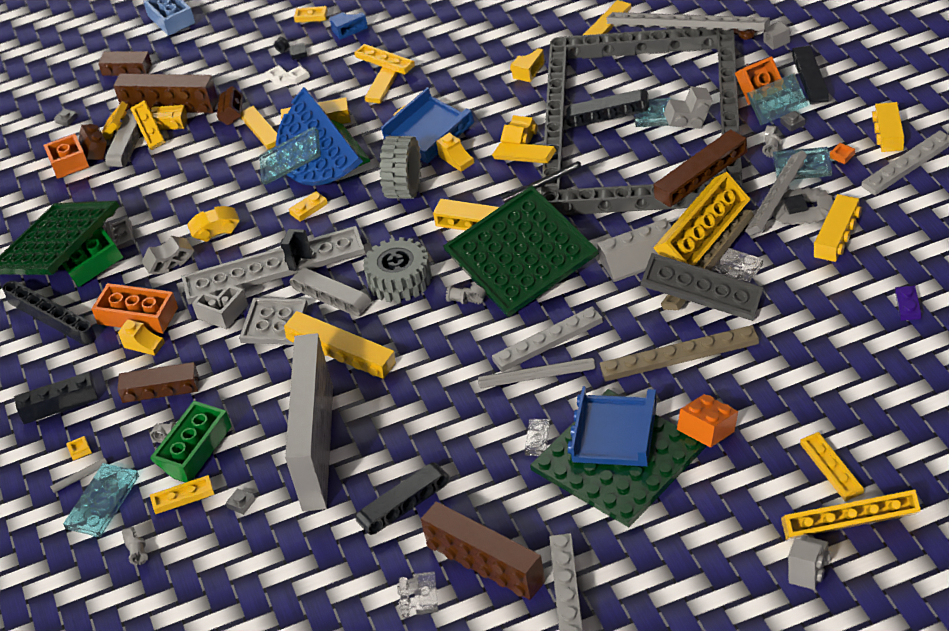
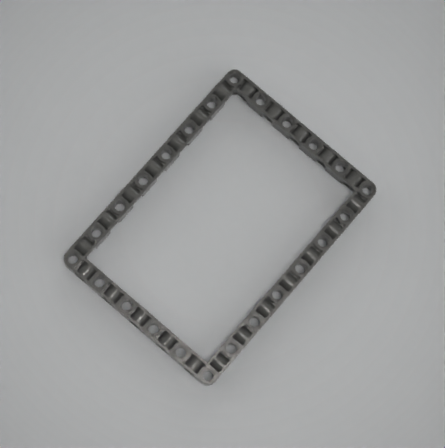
M679 28L553 38L550 41L544 146H554L556 152L548 163H543L542 178L563 168L562 146H564L565 81H567V61L571 58L585 59L615 55L630 56L644 53L659 54L673 51L688 52L716 49L718 50L722 135L730 129L740 134L737 78L735 75L734 29ZM740 157L723 169V173L728 172L743 190ZM562 177L541 186V195L562 215L688 208L711 181L702 184L671 208L654 198L653 184L562 190Z

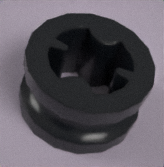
M279 37L274 42L275 49L280 53H284L290 46L284 37Z

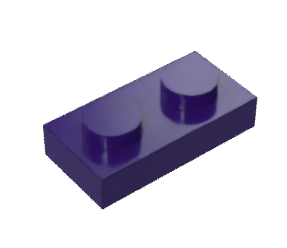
M895 287L900 320L921 319L916 287Z

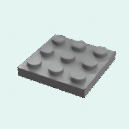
M253 298L239 337L240 342L294 345V342L286 339L284 325L296 311L305 314L308 306L307 299Z

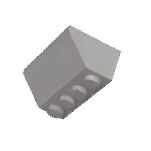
M666 218L597 243L599 260L613 282L646 270L651 253L658 254L653 247L672 227Z

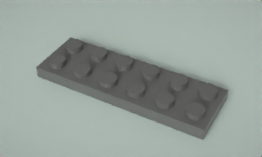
M651 253L640 286L751 321L754 320L764 288L655 253Z

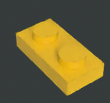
M327 6L296 8L294 15L295 23L326 21Z
M315 191L289 208V213L301 222L326 206L328 202L324 196Z

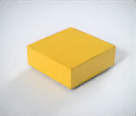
M85 436L66 443L73 461L92 453Z

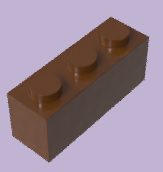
M148 51L103 52L98 65L102 76H119V74H148L152 62Z

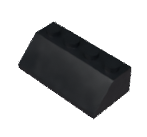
M87 372L16 395L14 399L16 409L23 424H27L97 401L98 397L92 373Z

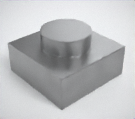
M63 109L54 120L57 124L68 127L78 118V115L74 111Z
M793 111L780 117V123L791 132L804 126L805 119L799 113Z
M237 488L227 500L226 506L228 509L244 515L254 503L255 497L253 494Z

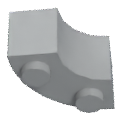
M171 235L164 244L157 247H148L141 262L149 274H163L170 272L169 269L178 264L179 266L183 265L191 257L194 249L186 238Z

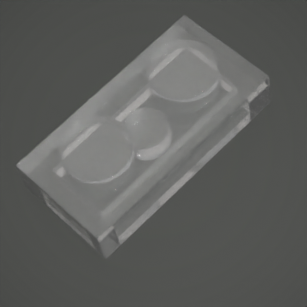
M529 419L525 455L540 456L547 449L550 430L549 419Z

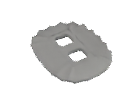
M818 188L789 189L781 197L782 202L775 207L773 217L776 221L790 225L820 222L826 219L833 205L832 196L828 195L826 190ZM802 194L806 203L817 202L816 207H807V211L789 215L784 204V198Z

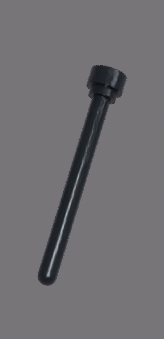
M579 161L574 162L515 192L506 191L501 194L502 200L505 204L530 186H533L535 189L579 169L581 163Z

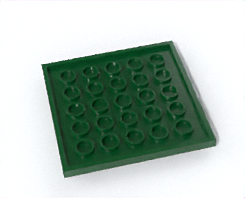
M530 186L443 245L444 250L478 286L485 290L486 295L507 317L516 313L599 255L598 249L533 186Z
M117 201L54 203L0 255V274H55L58 271V267L62 263L67 262L70 256L75 251H78L82 244L90 239L93 233L116 213L115 211L120 205Z
M607 389L601 396L621 395ZM655 414L648 466L572 462V456L568 453V442L572 441L571 426L575 425V422H573L530 464L531 471L629 528L706 448V445L678 431L676 425Z

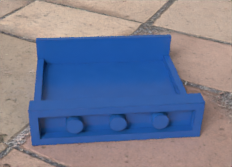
M427 87L381 126L384 139L387 136L416 137L420 146V160L428 164L438 155L437 140L448 133L459 137L474 123L471 110L466 108L460 112L431 96L430 89Z
M582 386L581 394L577 395L578 410L574 411L575 425L571 426L572 441L568 442V453L572 456V462L648 466L657 408L656 390L648 389L646 398L587 395L586 386Z

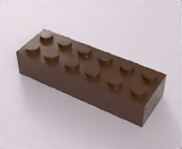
M119 74L113 85L119 104L122 101L128 104L125 109L126 112L131 107L145 100L150 111L152 107L184 105L186 113H214L219 101L211 75Z
M437 501L422 516L421 523L426 544L431 550H437L448 559H454L461 563L465 568L473 569L482 577L489 578L499 586L512 590L519 597L531 600L546 582L540 554Z

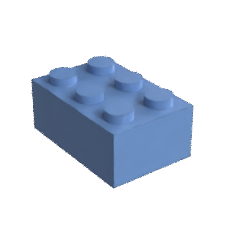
M183 0L143 1L148 17L168 36L195 23L191 7Z

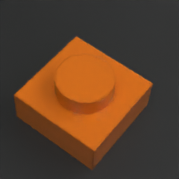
M839 143L830 152V158L846 164L855 155V148Z

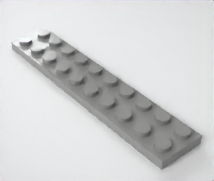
M354 226L308 239L313 256L311 259L302 258L296 271L288 269L284 259V251L280 247L182 275L188 304H192L203 291L218 296L228 284L244 289L296 274L303 267L311 270L363 255L365 250L357 227Z

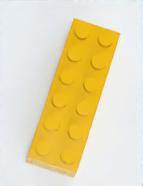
M728 172L714 177L653 247L654 250L661 256L694 266L750 201V198Z

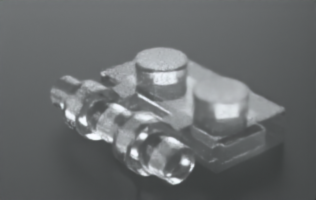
M728 248L720 259V265L715 264L714 271L741 281L750 282L752 276L755 277L763 266V259Z
M435 571L413 574V582H408V579L405 577L399 579L397 591L398 595H400V601L398 602V607L403 618L410 616L412 608L416 609L417 615L439 612ZM411 592H414V598H409Z

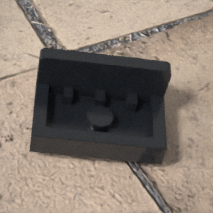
M288 229L285 237L281 240V249L284 251V259L288 269L296 271L302 258L311 259L313 255L306 231Z

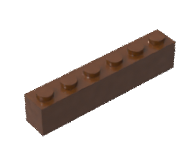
M730 129L654 183V198L671 208L747 153V138Z

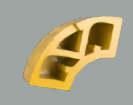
M513 115L510 124L504 125L500 141L509 144H528L533 135L537 134L538 125L531 117Z
M217 206L205 213L204 211L198 213L189 221L187 226L193 238L208 242L217 234H231L240 219L235 208Z

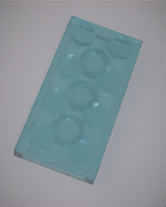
M314 126L259 155L261 182L267 185L320 157L318 129Z
M103 463L63 523L65 529L101 537L138 479V471Z

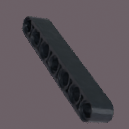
M9 281L3 285V292L8 303L81 344L88 345L95 341L96 335L88 320L16 281Z

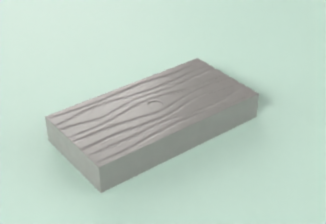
M318 333L294 336L285 459L302 512L327 509L333 385Z

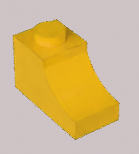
M537 48L531 54L517 56L510 66L513 79L531 82L545 63L543 49Z
M451 133L436 141L439 157L460 172L474 164V158L466 152L460 139Z
M127 320L118 331L123 347L126 349L155 356L165 343L163 337L153 334L140 322Z

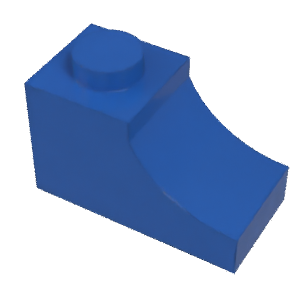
M342 12L329 18L331 29L340 40L368 28L366 16L363 12L358 14H344Z

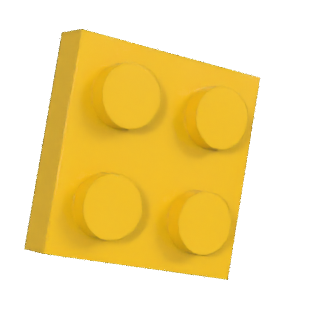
M123 101L104 125L101 133L105 140L112 138L115 133L114 130L117 131L122 124L120 120H123L127 114L125 109L128 104Z

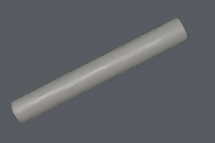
M103 458L55 483L50 488L53 493H56L107 466L108 463Z

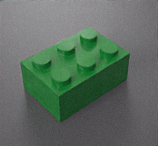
M101 227L62 265L75 284L80 287L122 259L123 256L112 239Z

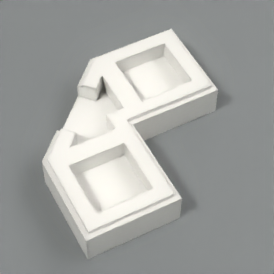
M277 66L265 72L266 77L274 84H298L310 77L309 72L302 66L289 72Z

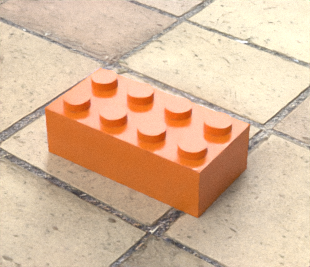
M107 283L93 305L92 312L98 325L122 328L127 320L143 323L150 332L164 333L177 311L178 305L171 291Z

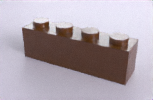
M194 362L119 373L117 391L122 403L198 392L199 374Z

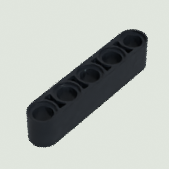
M810 45L792 48L793 61L810 105L828 102V90Z
M639 89L569 105L566 109V123L570 127H579L645 112L649 109V94L646 90Z
M435 462L426 465L361 509L356 515V522L369 535L378 533L444 488L449 482V474Z

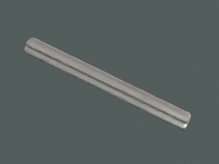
M593 358L481 376L478 377V384L480 388H487L595 369V361Z

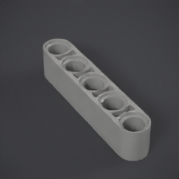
M131 109L127 110V114L122 120V124L106 154L105 160L108 167H125L142 133Z
M304 267L290 279V285L296 291L354 316H359L371 304L369 296L364 292Z

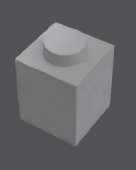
M781 21L768 26L763 30L764 43L773 50L790 43V28Z

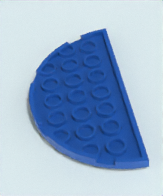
M303 87L292 100V107L288 114H284L280 122L276 137V147L278 148L277 160L285 174L300 184L311 186L327 184L350 173L363 161L310 92Z

